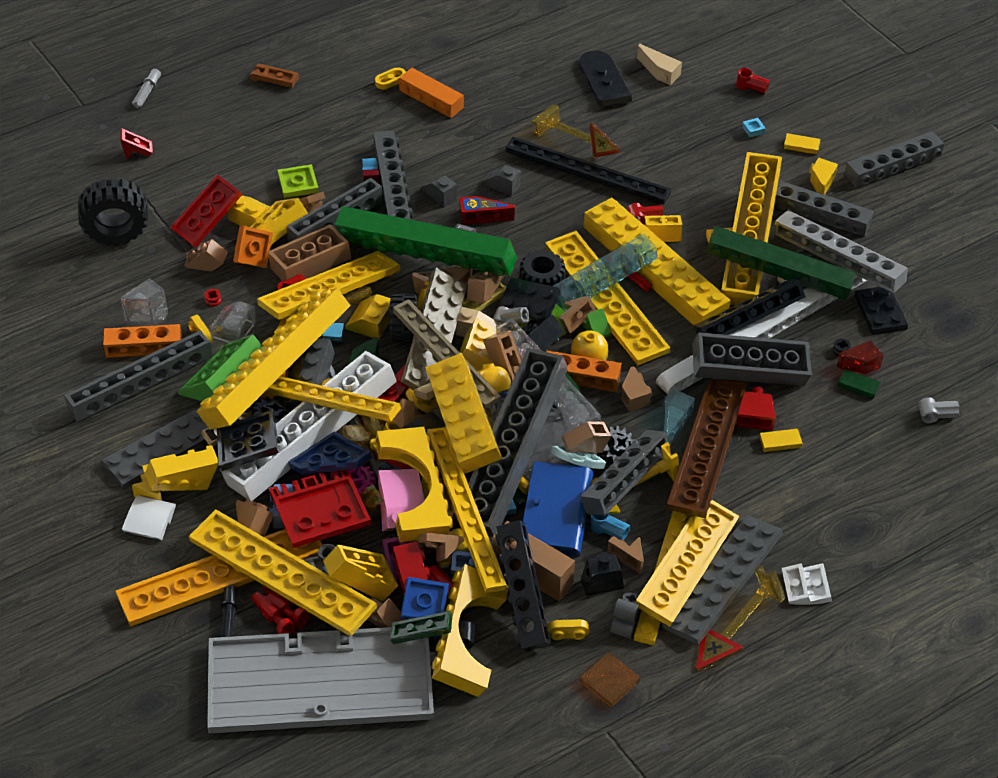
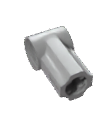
M500 306L497 308L493 319L505 327L528 323L529 311L526 307L509 309Z
M924 398L918 403L922 421L925 423L936 422L939 418H958L959 416L958 401L935 402L933 398Z

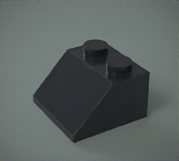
M553 314L531 319L513 336L517 349L524 353L527 348L546 352L549 350L548 347L550 345H554L560 340L559 337L564 333V330Z

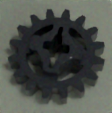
M266 396L265 400L260 398L259 402H255L252 415L255 416L273 410L277 423L294 408H289L290 403L284 404V399L277 400L276 397L270 399Z
M611 426L608 428L611 437L603 452L598 453L599 455H604V461L609 460L610 466L636 441V439H631L632 433L626 434L625 428L620 431L619 426H616L614 429Z

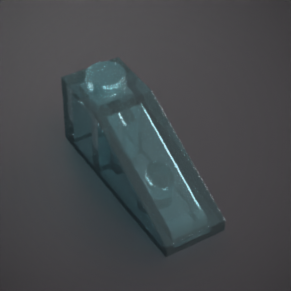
M675 389L671 395L665 397L663 402L665 406L663 432H666L669 444L693 412L695 398Z

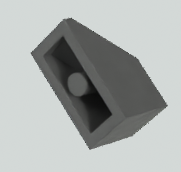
M504 165L490 171L481 184L513 196L520 187L521 171Z
M445 175L433 179L421 187V191L442 207H446L457 200V184Z

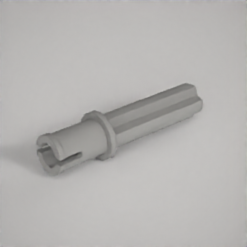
M152 69L149 76L144 79V84L132 102L135 108H141L151 90L156 87V82L161 76L159 70Z

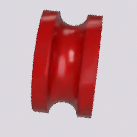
M209 289L205 292L206 305L216 307L222 302L219 290Z

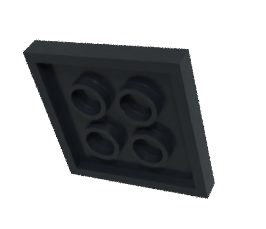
M273 410L234 422L230 426L217 428L218 460L221 471L233 469L237 466L279 453L276 419Z

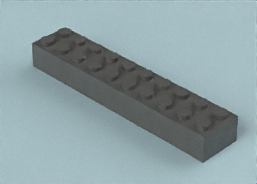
M527 348L492 428L502 459L474 470L469 480V488L489 537H493L497 533L496 526H500L503 523L567 372L568 366L562 355ZM455 513L453 518L458 527L461 528Z

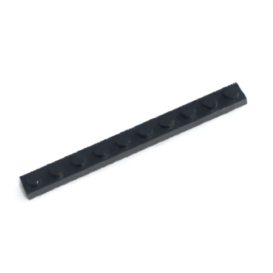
M516 137L511 138L505 149L507 153L663 205L671 194L670 188Z

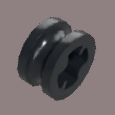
M837 339L833 347L834 354L839 357L848 356L851 343L846 339Z

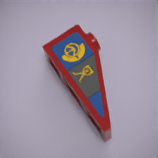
M479 196L459 198V212L462 225L515 220V205Z

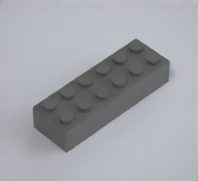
M698 333L692 343L694 377L805 386L812 376L809 342Z

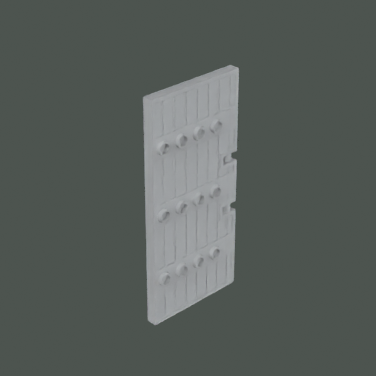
M392 627L358 629L351 637L348 635L340 636V630L297 633V638L289 639V633L209 638L208 733L434 719L429 637L393 644L390 641Z

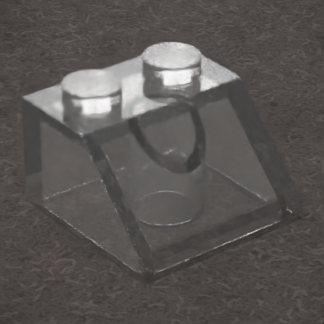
M150 278L121 297L124 319L127 325H154L168 316L165 291Z
M236 301L224 307L208 328L211 337L228 343L246 337L256 322L255 306Z

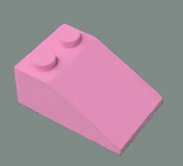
M415 469L378 471L382 531H394L396 529L398 513L410 511L425 501L419 472Z

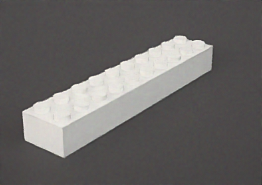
M365 351L323 386L377 398L397 381L390 364ZM302 402L276 423L279 453L237 466L233 469L221 471L229 487L248 500L253 501L291 469L288 461L332 432L338 431L357 414Z

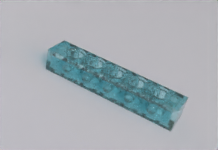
M645 234L638 236L555 284L553 287H558L561 290L557 303L566 312L564 302L584 296L592 298L597 293L606 290L609 286L623 280L628 275L637 272L640 268L658 258L656 246Z

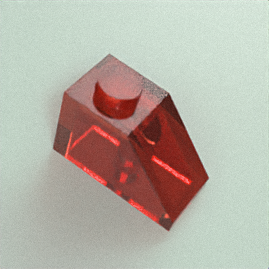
M870 340L839 353L837 367L867 374L881 368L884 355Z

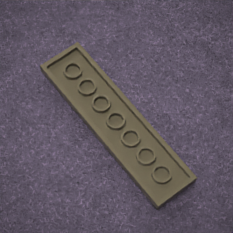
M435 268L432 271L421 313L452 343L457 325L456 318L461 309L467 286L440 269ZM415 335L401 380L402 383L412 389L431 383L425 367L439 362Z

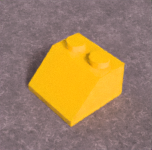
M242 195L228 211V217L230 221L238 225L250 227L270 206Z
M376 294L361 301L347 322L345 329L372 338L377 337L379 340L390 323V298Z

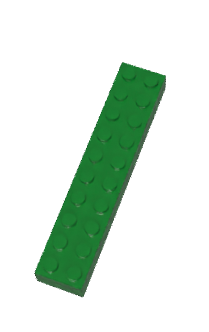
M342 206L335 223L339 233L349 241L351 246L355 244L366 249L374 248L381 252H394L400 256L408 255L415 259L423 258L430 262H443L449 266L457 265L464 269H477L480 272H491L498 276H510L517 259L510 239Z

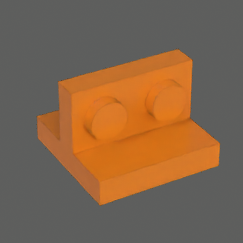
M240 225L233 259L234 263L267 268L268 251H270L273 232Z

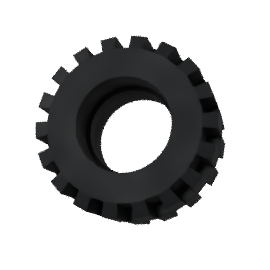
M536 250L534 253L530 252L528 256H524L523 260L520 261L519 279L558 287L562 290L565 282L564 260L552 251Z
M392 294L390 298V337L392 341H413L414 334L393 313V307L408 299L417 307V297L415 294Z

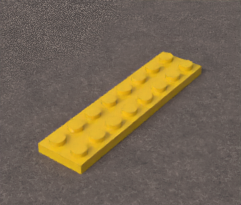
M376 251L257 298L258 305L278 320L285 319L297 313L298 308L302 304L309 302V297L317 291L321 293L328 288L330 290L338 288L342 294H347L349 291L399 272L400 264L380 251Z
M713 500L711 501L706 519L691 516L635 601L636 604H639L638 608L670 627L739 516Z

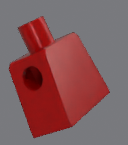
M754 387L752 392H745L739 408L736 427L773 431L775 411L772 395L764 394L761 387Z

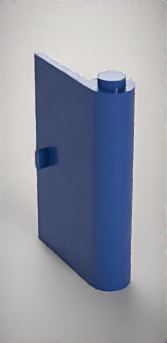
M534 461L523 522L526 524L529 534L553 548H560V552L569 558H577L581 554L587 513L580 496L592 485L593 471L583 466Z

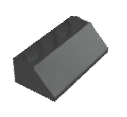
M318 338L293 363L289 378L322 385L323 381L328 377L335 354L330 339ZM282 397L284 404L290 403L289 408L295 409L303 402Z

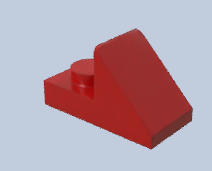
M123 128L120 130V142L127 159L133 151L147 157L151 156L153 153L152 141Z

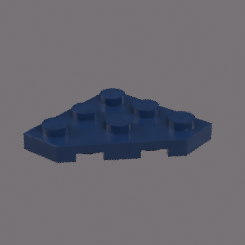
M334 431L288 461V464L292 470L301 475L356 469L372 459L370 451Z

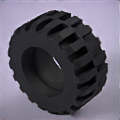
M104 178L100 182L95 181L91 183V186H87L79 196V226L87 237L91 240L95 239L97 243L101 244L102 242L105 245L115 244V246L121 245V243H130L132 239H137L139 234H143L148 225L147 197L140 187H136V184L131 181L129 183L126 179L122 178L121 180H117V178L106 180ZM107 209H121L125 211L118 215L101 213Z

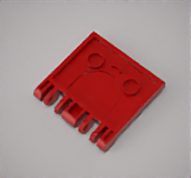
M339 470V476L336 471H331L332 480L328 482L324 473H319L321 484L318 483L315 475L301 478L303 489L300 488L297 480L292 481L294 492L291 493L288 492L285 484L280 485L282 495L277 486L269 488L271 499L275 504L292 548L371 525V519L349 470Z

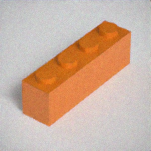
M414 68L409 69L399 77V90L450 118L464 108L463 94Z

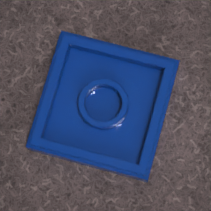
M407 577L400 619L408 620L444 612L449 584Z

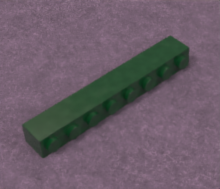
M718 226L714 227L706 253L715 257H720L784 280L791 278L799 280L801 286H806L844 300L847 299L852 289L855 272Z

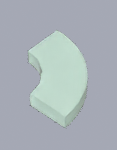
M565 445L552 446L550 452L560 459L583 467L604 469L606 464L603 459L594 453L568 452Z

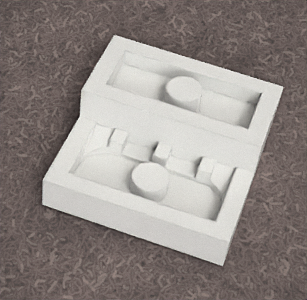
M137 495L127 514L122 528L123 532L162 541L167 524L171 522L176 504Z
M802 563L782 568L789 604L809 605L832 602L823 563L803 568Z

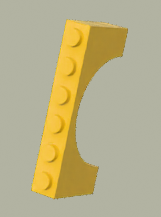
M416 427L377 431L375 446L378 458L400 461L413 467L422 475L429 490L428 497L418 507L404 513H398L395 526L399 542L418 540V535L424 533L448 535L450 528H452V518L447 514L448 503L446 499H443V485L438 480L439 470L434 465V451L430 450V436L426 434L425 428Z
M465 564L460 571L457 570L452 579V582L455 583L448 596V599H451L450 604H448L445 612L450 611L453 615L451 633L442 635L436 646L438 654L432 663V669H434L432 678L479 697L488 687L491 670L477 662L465 648L459 633V617L463 610L475 606H485L498 610L507 599L509 586H506V589L503 591L485 593L477 569Z

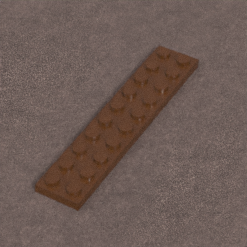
M709 378L667 502V510L706 519L737 422L742 398L747 390V382Z

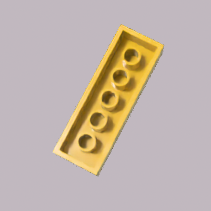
M459 353L425 367L455 454L464 473H469L501 460L502 456L463 354Z

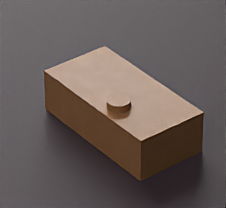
M331 224L268 251L270 267L282 281L298 274H302L307 279L351 259L349 241Z
M528 533L539 588L542 592L560 601L574 584L575 560ZM494 535L493 550L499 566L505 569L499 557V554L502 553L501 547L497 544ZM513 541L510 544V550H514L516 548V541ZM521 561L515 563V571L521 567Z

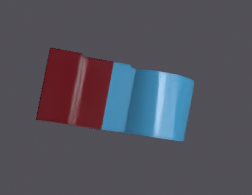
M377 158L362 159L363 182L372 178L379 184Z

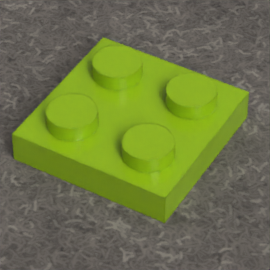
M312 164L278 170L284 198L319 193Z

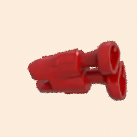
M266 586L262 587L266 595L265 597L258 591L251 595L253 602L260 609L262 615L270 623L277 624L276 631L278 634L289 633L290 637L294 634L295 627L300 630L310 618V612L302 607L296 610L292 609L293 602Z

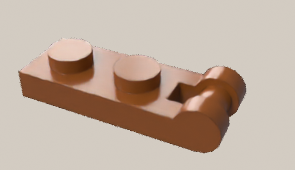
M257 64L249 77L254 82L260 80L293 88L299 78V74L289 70Z

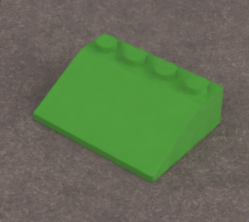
M252 334L223 345L177 393L181 396L200 401L211 397L214 394V389L225 384V379L232 373H236L239 370L238 366L251 358V353L262 347L261 343Z

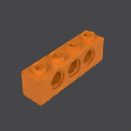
M180 324L105 328L103 343L106 358L150 355L181 340Z
M546 351L564 357L568 366L567 373L577 386L617 392L621 374V363Z

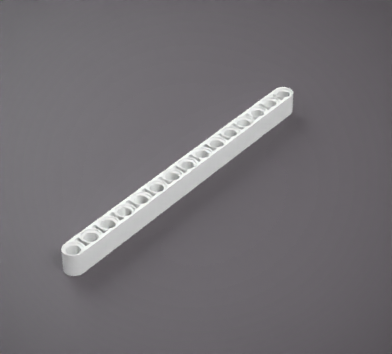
M855 274L851 290L868 280ZM808 287L803 290L805 298L729 335L770 339L836 300L837 297ZM693 355L664 371L656 379V384L669 396L677 394L702 379L694 377Z

